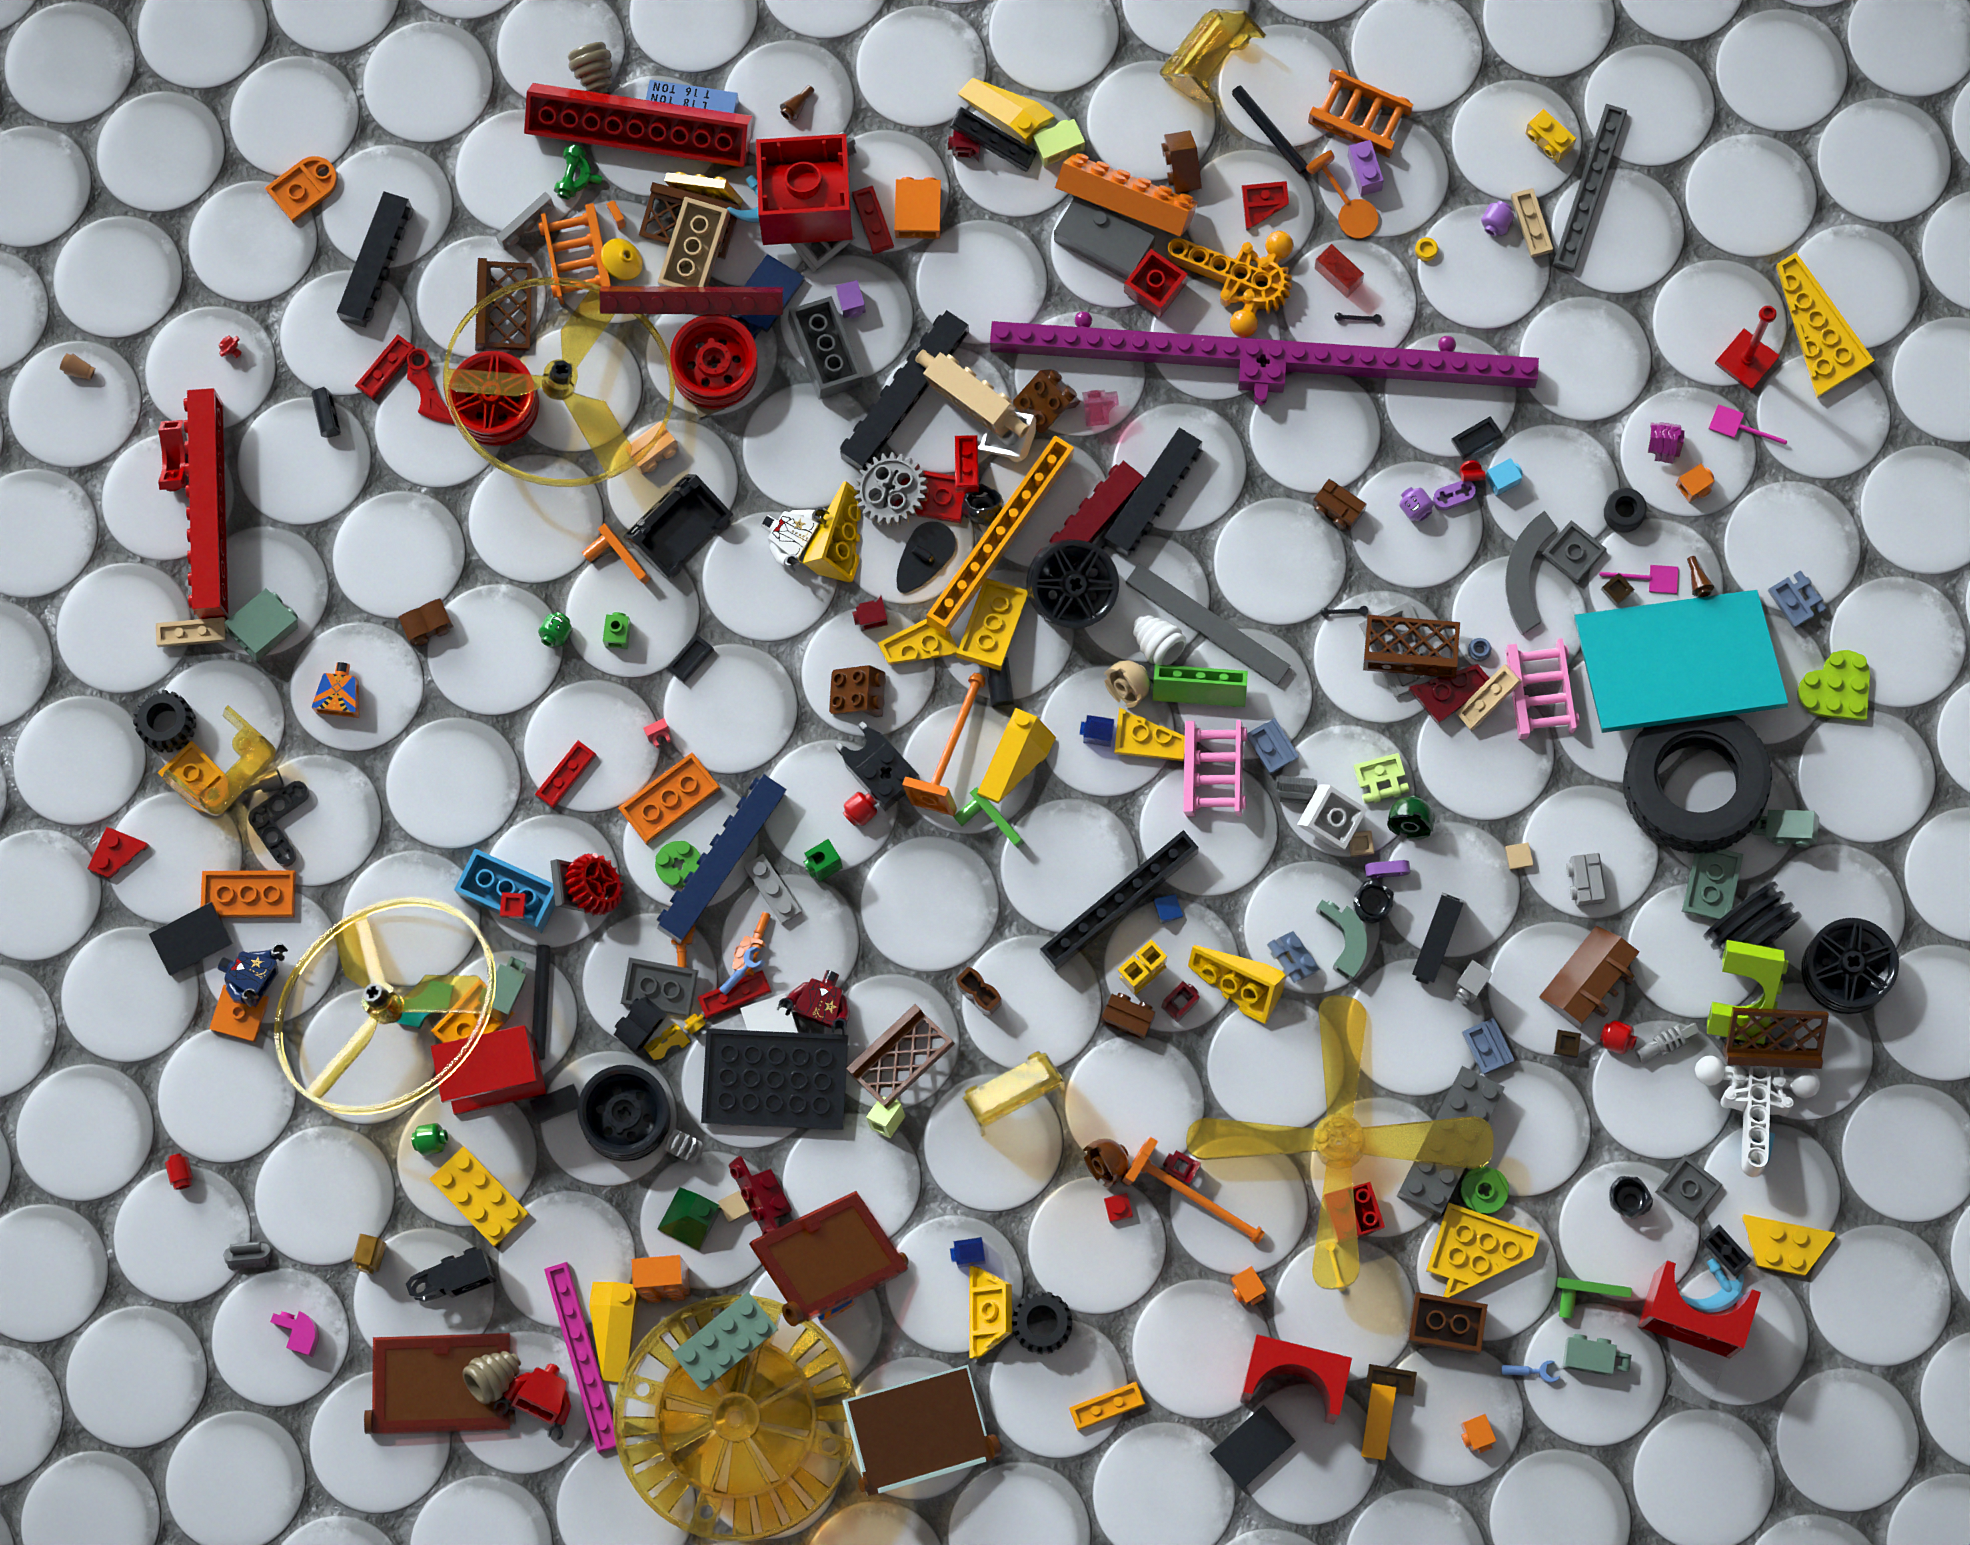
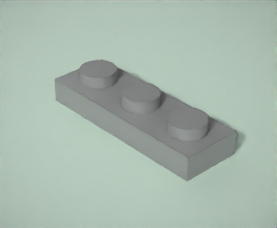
M544 192L496 235L498 244L504 250L509 246H514L524 232H529L535 227L536 222L541 218V214L545 213L546 216L550 214L554 206L552 198Z
M764 854L744 866V869L782 925L802 913Z

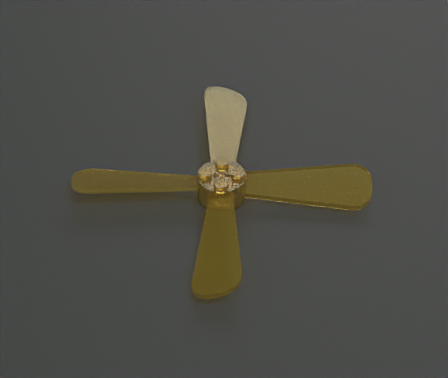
M1340 995L1325 998L1319 1007L1327 1117L1322 1119L1315 1129L1202 1118L1190 1125L1186 1137L1189 1153L1201 1160L1305 1152L1317 1153L1321 1162L1326 1165L1312 1274L1316 1284L1328 1290L1347 1288L1359 1276L1360 1263L1351 1167L1356 1165L1363 1155L1475 1169L1486 1165L1492 1158L1494 1150V1136L1491 1126L1483 1118L1475 1116L1370 1127L1360 1126L1358 1121L1353 1118L1367 1015L1365 1008L1358 1000Z

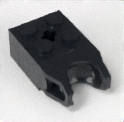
M862 721L859 724V728L867 740L865 746L860 750L854 751L838 742L835 745V749L843 757L848 771L875 798L882 809L886 811L906 794L902 785L905 777L920 780L919 774L880 732L869 728ZM885 773H890L891 778L887 779L885 777L884 779H882V775Z
M472 1247L463 1251L464 1255L456 1258L454 1255L445 1257L440 1260V1264L411 1276L406 1283L409 1295L413 1296L415 1300L427 1302L445 1295L454 1298L496 1282L497 1279L488 1254L482 1248ZM425 1283L424 1291L417 1293V1287Z

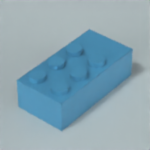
M474 849L454 889L459 897L499 915L502 892L526 894L525 918L508 919L541 934L555 908L553 883L478 849Z

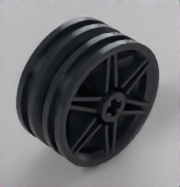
M1066 539L1049 544L1035 556L1028 569L1026 589L1031 605L1048 622L1066 628H1085L1101 621L1113 608L1119 592V576L1114 562L1103 549L1090 542ZM1072 556H1076L1078 559L1075 565H1071L1069 562ZM1052 567L1057 569L1055 576H1051L1049 573ZM1092 568H1095L1098 572L1095 577L1089 576V571ZM1077 578L1079 587L1071 590L1072 585L1069 582ZM1052 590L1057 593L1055 599L1049 598V592ZM1089 592H1095L1097 598L1090 600L1088 598ZM1072 602L1076 604V610L1073 612L1068 609V605Z
M1775 881L1767 884L1743 900L1719 919L1703 935L1706 941L1710 939L1713 941L1710 945L1713 950L1723 948L1719 956L1721 960L1727 940L1768 947L1802 917L1799 911L1795 913L1792 911L1795 907L1792 902L1782 904L1786 894L1783 891H1776L1778 884Z
M1843 918L1826 925L1809 943L1801 962L1802 980L1810 996L1823 1008L1839 1014H1858L1874 1007L1891 990L1899 971L1898 952L1890 936L1878 925L1860 918ZM1841 939L1845 942L1844 948L1837 943L1838 940ZM1863 943L1869 945V950L1866 952L1861 951V944ZM1823 958L1830 959V966L1823 964ZM1854 960L1856 964L1852 968L1849 967L1848 963ZM1870 966H1877L1879 969L1878 973L1870 969ZM1832 980L1840 983V987H1833ZM1856 984H1862L1864 990L1861 992L1855 989Z
M615 1065L599 1071L585 1084L578 1100V1120L586 1140L596 1152L614 1161L629 1162L650 1155L662 1144L670 1127V1106L662 1085L648 1071L633 1065ZM620 1088L622 1092L621 1094L614 1095L613 1090ZM638 1092H642L645 1094V1098L643 1100H638L636 1098V1094ZM604 1105L606 1107L605 1112L598 1113V1106ZM625 1111H628L630 1117L622 1120L619 1115H623ZM651 1115L652 1121L647 1123L643 1120V1117ZM612 1128L613 1133L610 1136H606L604 1134L605 1129ZM630 1131L636 1133L635 1140L631 1141L627 1138V1134Z

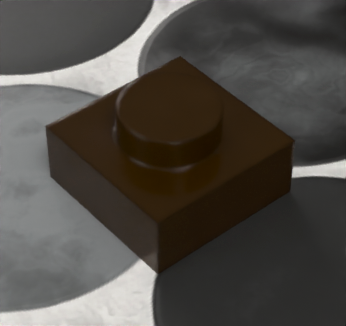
M1620 573L1615 575L1601 588L1603 593L1616 606L1635 590Z
M1558 1029L1553 1054L1577 1058L1581 1033Z

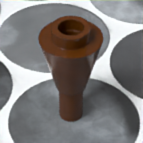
M808 85L800 94L780 104L781 115L787 120L796 121L806 100L814 92V88Z
M1696 556L1688 557L1687 561L1691 569L1692 595L1698 597L1709 596L1714 589V585L1699 567Z

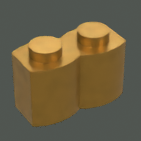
M360 1233L352 1262L356 1264L355 1268L359 1269L360 1272L373 1275L374 1271L379 1272L387 1243L378 1237Z

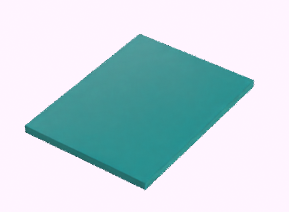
M1758 590L1574 615L1576 630L1602 733L1788 708L1786 692Z

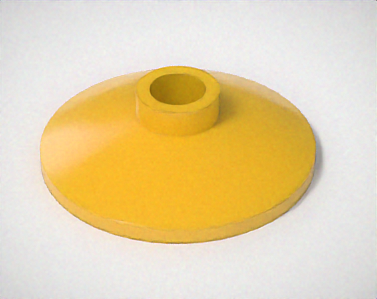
M615 238L609 240L602 248V263L613 277L629 281L640 274L643 266L642 257L632 243L625 239Z

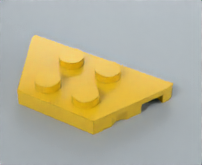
M1746 1214L1742 1215V1222L1745 1224L1748 1234L1747 1238L1753 1250L1756 1267L1805 1276L1835 1237L1834 1232Z
M969 1266L970 1358L979 1359L1012 1333V1284L978 1266Z

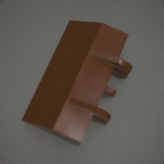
M1596 926L1541 993L1539 998L1578 1029L1592 1012L1605 1017L1609 1009L1601 1001L1607 993L1617 997L1619 993L1613 986L1619 979L1628 985L1633 983L1635 976L1627 968L1640 951L1622 937Z

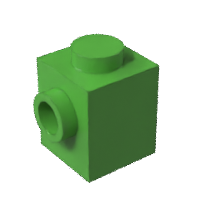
M613 612L612 615L606 614L603 633L605 647L628 649L631 629L629 616L620 612Z

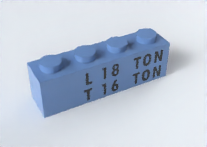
M657 80L649 81L646 100L736 114L739 106V97L736 92Z

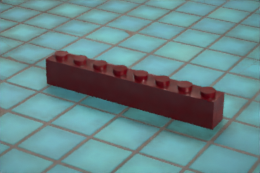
M601 286L599 291L600 314L783 315V287Z

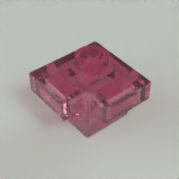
M1091 390L1082 392L1086 426L1109 424L1110 410L1114 406L1119 405L1117 391Z

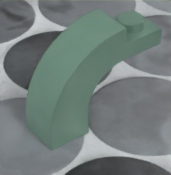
M1322 899L1316 908V912L1338 927L1345 940V948L1334 963L1333 969L1352 982L1361 970L1367 952L1365 928L1358 915L1350 907L1346 906L1341 913L1339 911L1340 908L1331 901L1325 902Z

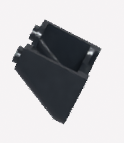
M687 474L655 503L623 537L666 578H674L682 571L680 567L683 563L682 560L712 530H717L718 528L723 530L731 522L730 518L734 514L696 474Z

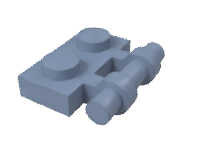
M1801 570L1793 575L1797 583L1793 584L1790 578L1787 577L1768 590L1793 629L1813 618L1814 613L1810 609L1811 607H1815L1818 613H1822L1827 609L1822 602L1824 599L1815 592L1811 586V580L1809 577H1805ZM1803 590L1809 600L1805 601L1799 591Z
M1294 931L1267 944L1272 951L1270 954L1274 960L1277 959L1284 968L1283 973L1286 977L1289 976L1293 983L1303 980L1320 970Z

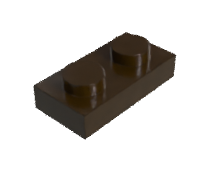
M1369 1364L1365 1389L1371 1390L1372 1383L1396 1387L1395 1394L1413 1397L1417 1372Z

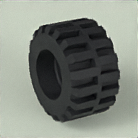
M162 690L161 694L158 691H154L151 697L147 694L144 696L145 701L143 703L139 701L137 704L139 710L134 711L136 719H133V724L136 726L137 734L151 749L155 748L158 752L163 753V750H166L169 753L173 752L172 748H176L177 751L182 749L180 745L182 743L187 745L190 742L187 738L189 736L193 737L195 734L192 729L196 728V722L194 721L196 717L192 708L181 695L179 696L173 691L169 693L167 690ZM165 711L176 712V722L169 730L164 732L154 730V720L160 713Z
M1037 1291L1036 1294L1030 1293L1025 1299L1022 1298L1019 1301V1305L1015 1307L1014 1315L1012 1316L1014 1335L1020 1345L1028 1349L1029 1352H1036L1041 1355L1043 1353H1053V1351L1061 1349L1064 1343H1067L1072 1332L1071 1311L1067 1303L1058 1295L1055 1296L1048 1291L1047 1293ZM1040 1309L1051 1311L1057 1320L1054 1332L1044 1337L1034 1335L1028 1327L1030 1315Z

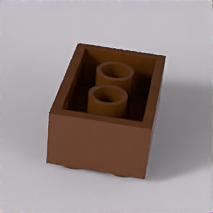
M1416 1292L1413 1297L1407 1343L1479 1355L1482 1348L1488 1304Z

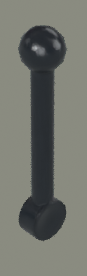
M1338 312L1334 315L1336 321H1341L1342 319L1364 320L1379 324L1382 320L1379 314L1374 316L1342 315V313Z
M1361 606L1360 609L1331 610L1324 607L1320 610V614L1324 617L1328 616V614L1360 613V615L1365 616L1369 610L1366 606Z

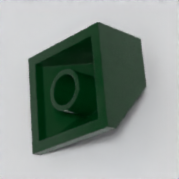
M679 1187L657 1230L700 1251L721 1211V1207L719 1204L697 1193Z

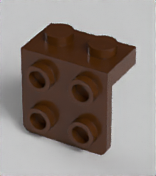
M1046 369L1040 370L1014 398L1013 405L1020 413L1033 415L1036 418V430L1039 433H1044L1066 409L1076 408L1081 401L1076 397V391L1070 386L1065 385L1062 381V376L1057 371Z
M871 665L833 670L831 674L829 712L833 715L863 712L873 717H883L885 672Z

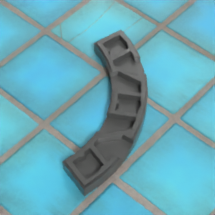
M1545 511L1535 517L1520 534L1511 551L1506 568L1505 593L1509 611L1521 635L1530 631L1542 621L1531 600L1529 574L1537 551L1558 530Z

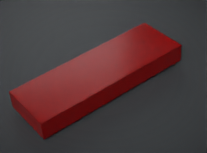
M873 185L853 191L852 197L872 254L894 248Z
M397 334L355 384V387L374 401L406 363L407 355L411 350L416 349L415 346Z
M977 435L955 436L956 492H979Z
M577 740L537 790L535 796L554 809L597 754Z
M763 970L754 973L753 976L742 978L727 995L717 988L697 998L706 1019H709L770 994L772 991Z

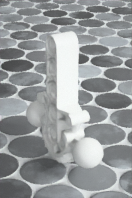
M1705 1056L1696 1064V1077L1702 1084L1708 1086L1716 1085L1722 1080H1730V1086L1724 1092L1720 1104L1723 1108L1743 1111L1742 1170L1749 1177H1758L1762 1174L1768 1162L1770 1115L1787 1116L1793 1106L1792 1098L1787 1097L1782 1089H1791L1797 1097L1802 1099L1811 1098L1819 1091V1076L1809 1069H1800L1793 1075L1783 1073L1784 1067L1724 1066V1063L1718 1057ZM1753 1117L1759 1119L1760 1122L1755 1121ZM1752 1139L1758 1140L1759 1143H1755ZM1751 1160L1758 1162L1759 1165L1752 1163Z

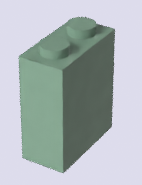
M265 588L226 620L224 625L225 631L258 662L298 629V616L290 607L287 609L282 604L281 598L275 592L271 593Z

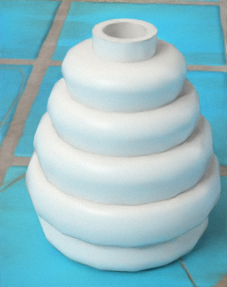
M1141 616L1133 624V635L1137 638L1136 642L1140 646V651L1151 664L1158 666L1172 664L1181 655L1186 646V637L1182 634L1180 628L1172 625L1169 621H1162L1160 618H1154L1153 616Z

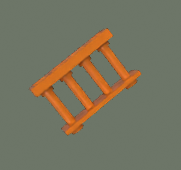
M1331 69L1329 82H1332L1333 85L1322 107H1312L1308 123L1356 144L1371 140L1374 152L1390 158L1395 144L1391 136L1402 114L1411 116L1413 104L1405 97H1396L1350 77L1343 70ZM1341 87L1352 91L1353 94L1343 115L1336 117L1330 114L1329 111ZM1361 96H1364L1374 102L1363 124L1357 126L1351 123L1350 119ZM1385 105L1394 109V112L1383 134L1378 135L1371 132L1370 129L1381 106Z
M594 203L585 205L586 213H583V216L548 223L545 213L541 214L542 222L538 223L541 236L545 235L555 282V284L551 285L553 298L558 297L560 305L564 304L563 294L593 287L600 289L601 286H611L609 272L605 269L601 259L603 242ZM581 225L590 227L591 233L587 234L586 237L552 244L550 234L552 231ZM588 245L589 247H594L595 254H592L589 258L556 264L554 252ZM590 266L598 267L599 275H595V278L560 284L558 273Z

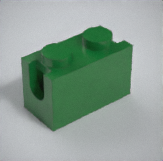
M829 839L804 853L806 858L803 861L805 869L812 879L816 877L818 882L843 869L841 858Z

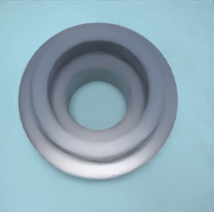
M1484 638L1472 640L1468 647L1470 657L1476 661L1486 660L1492 650L1490 643ZM1482 647L1484 652L1477 653L1475 648Z

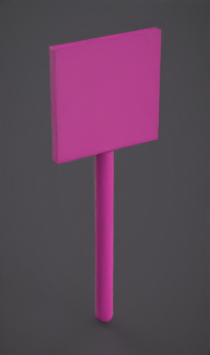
M1719 404L1708 428L1735 438L1739 428L1767 439L1787 444V440L1740 424L1744 413Z
M1650 565V575L1620 573L1624 578L1649 580V592L1677 594L1678 567ZM1600 572L1599 576L1614 577L1618 573Z

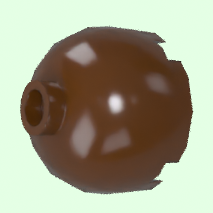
M1098 1139L1083 1149V1152L1087 1151L1084 1161L1088 1170L1096 1180L1101 1178L1105 1182L1103 1184L1104 1187L1110 1188L1126 1175L1128 1171V1151L1122 1144L1119 1145L1111 1139Z

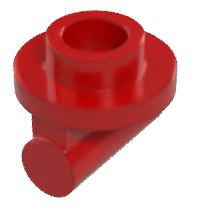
M1467 461L1459 469L1462 482L1486 479L1485 471L1482 470L1478 461Z

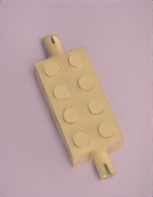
M921 350L918 353L915 361L926 368L923 374L930 386L1000 438L1009 429L1020 438L1027 434L1030 427L1018 419L1015 412L1016 407L1011 404L1012 400L1002 392L997 394L989 382L986 380L979 381L976 378L977 375L968 367H965V369L961 368L958 365L959 361L950 354L946 357L940 352L934 358L925 350Z

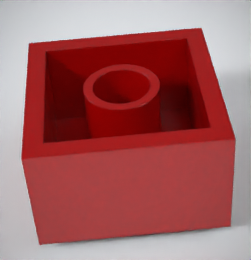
M1150 249L1124 282V293L1161 318L1186 286L1188 274L1153 249Z

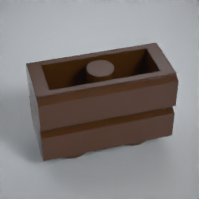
M1331 479L1326 481L1313 500L1314 510L1323 517L1327 515L1334 520L1333 523L1343 530L1345 528L1351 530L1365 512L1367 503Z
M1123 993L1111 994L1101 1017V1023L1144 1041L1155 1018L1156 1012L1152 1011L1153 1007L1144 1002H1140L1139 1005L1130 1001L1131 997Z

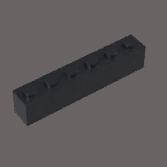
M383 191L336 313L340 320L366 328L368 321L372 320L374 304L380 300L382 295L381 286L383 281H387L390 274V263L396 259L398 242L404 238L405 224L407 220L410 221L413 215V208L408 198Z
M1178 428L1105 535L1104 544L1126 558L1131 553L1135 554L1141 545L1139 540L1143 534L1146 536L1149 534L1154 525L1152 523L1154 518L1162 515L1166 508L1165 502L1168 498L1172 499L1178 491L1179 487H1177L1179 481L1187 478L1191 471L1189 467L1192 462H1197L1202 456L1201 440L1182 428Z

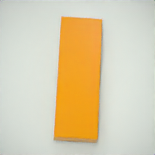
M1137 1382L1069 1407L1077 1431L1144 1406L1145 1402Z
M1372 1383L1361 1451L1362 1457L1385 1460L1396 1387Z

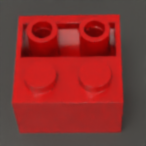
M1371 1182L1324 1196L1323 1201L1337 1245L1362 1238L1385 1228Z

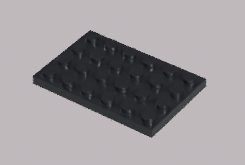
M707 1029L701 1123L844 1130L849 1036L840 1034Z

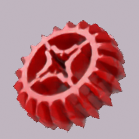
M597 853L584 854L576 858L567 868L568 872L565 877L568 881L565 885L570 889L567 894L573 896L572 902L578 903V909L584 908L585 914L591 913L593 916L605 915L614 910L622 901L621 896L624 894V891L621 888L624 883L619 880L622 875L617 874V867L611 866V860L605 861L604 855L598 856Z

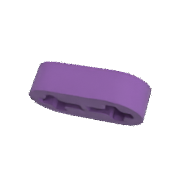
M1459 481L1436 490L1433 497L1435 508L1444 511L1470 502L1475 495V486L1470 481ZM1462 487L1466 490L1470 489L1468 496H1465L1464 493L1456 494L1461 492ZM1440 495L1452 497L1447 499V504H1444L1443 501H1438Z
M1407 860L1366 864V878L1410 874V863Z

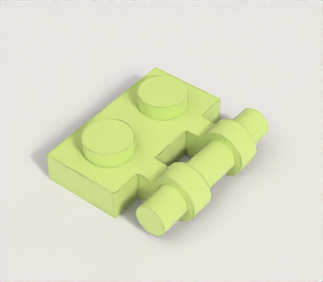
M1399 753L1353 766L1359 788L1369 787L1370 793L1362 795L1364 804L1369 802L1378 803L1381 802V799L1391 796L1396 798L1400 797L1402 793L1409 792L1407 783L1399 785L1397 781L1398 778L1405 777ZM1389 781V788L1378 790L1377 784Z

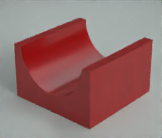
M846 134L756 139L758 216L763 245L853 240L849 192L850 163Z
M525 1025L430 1046L441 1102L451 1101L454 1115L547 1094L536 1039Z
M1667 1260L1654 1272L1637 1327L1729 1359L1744 1349L1761 1292L1751 1289L1738 1300L1731 1313L1724 1315L1700 1313L1691 1308L1682 1299L1675 1283L1676 1263Z
M1256 1334L1240 1402L1249 1404L1256 1388L1273 1376L1283 1374L1296 1375L1309 1381L1318 1390L1325 1406V1423L1334 1425L1340 1415L1352 1357Z

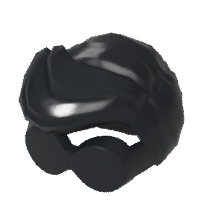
M978 484L979 492H967L962 502V511L966 518H970L972 521L987 527L993 523L1003 509L1004 501L1002 495L995 489H991L984 484ZM984 492L988 493L984 497H972L973 495H981Z
M1377 880L1365 881L1353 898L1355 913L1362 922L1377 923L1387 918L1393 907L1394 892Z
M1620 1176L1612 1183L1609 1190V1201L1612 1209L1617 1213L1630 1219H1635L1650 1211L1653 1206V1198L1640 1178Z

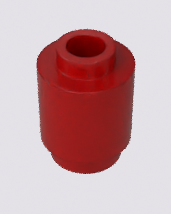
M182 1153L169 1156L165 1166L170 1185H173L174 1190L191 1187L194 1178L188 1156H183Z

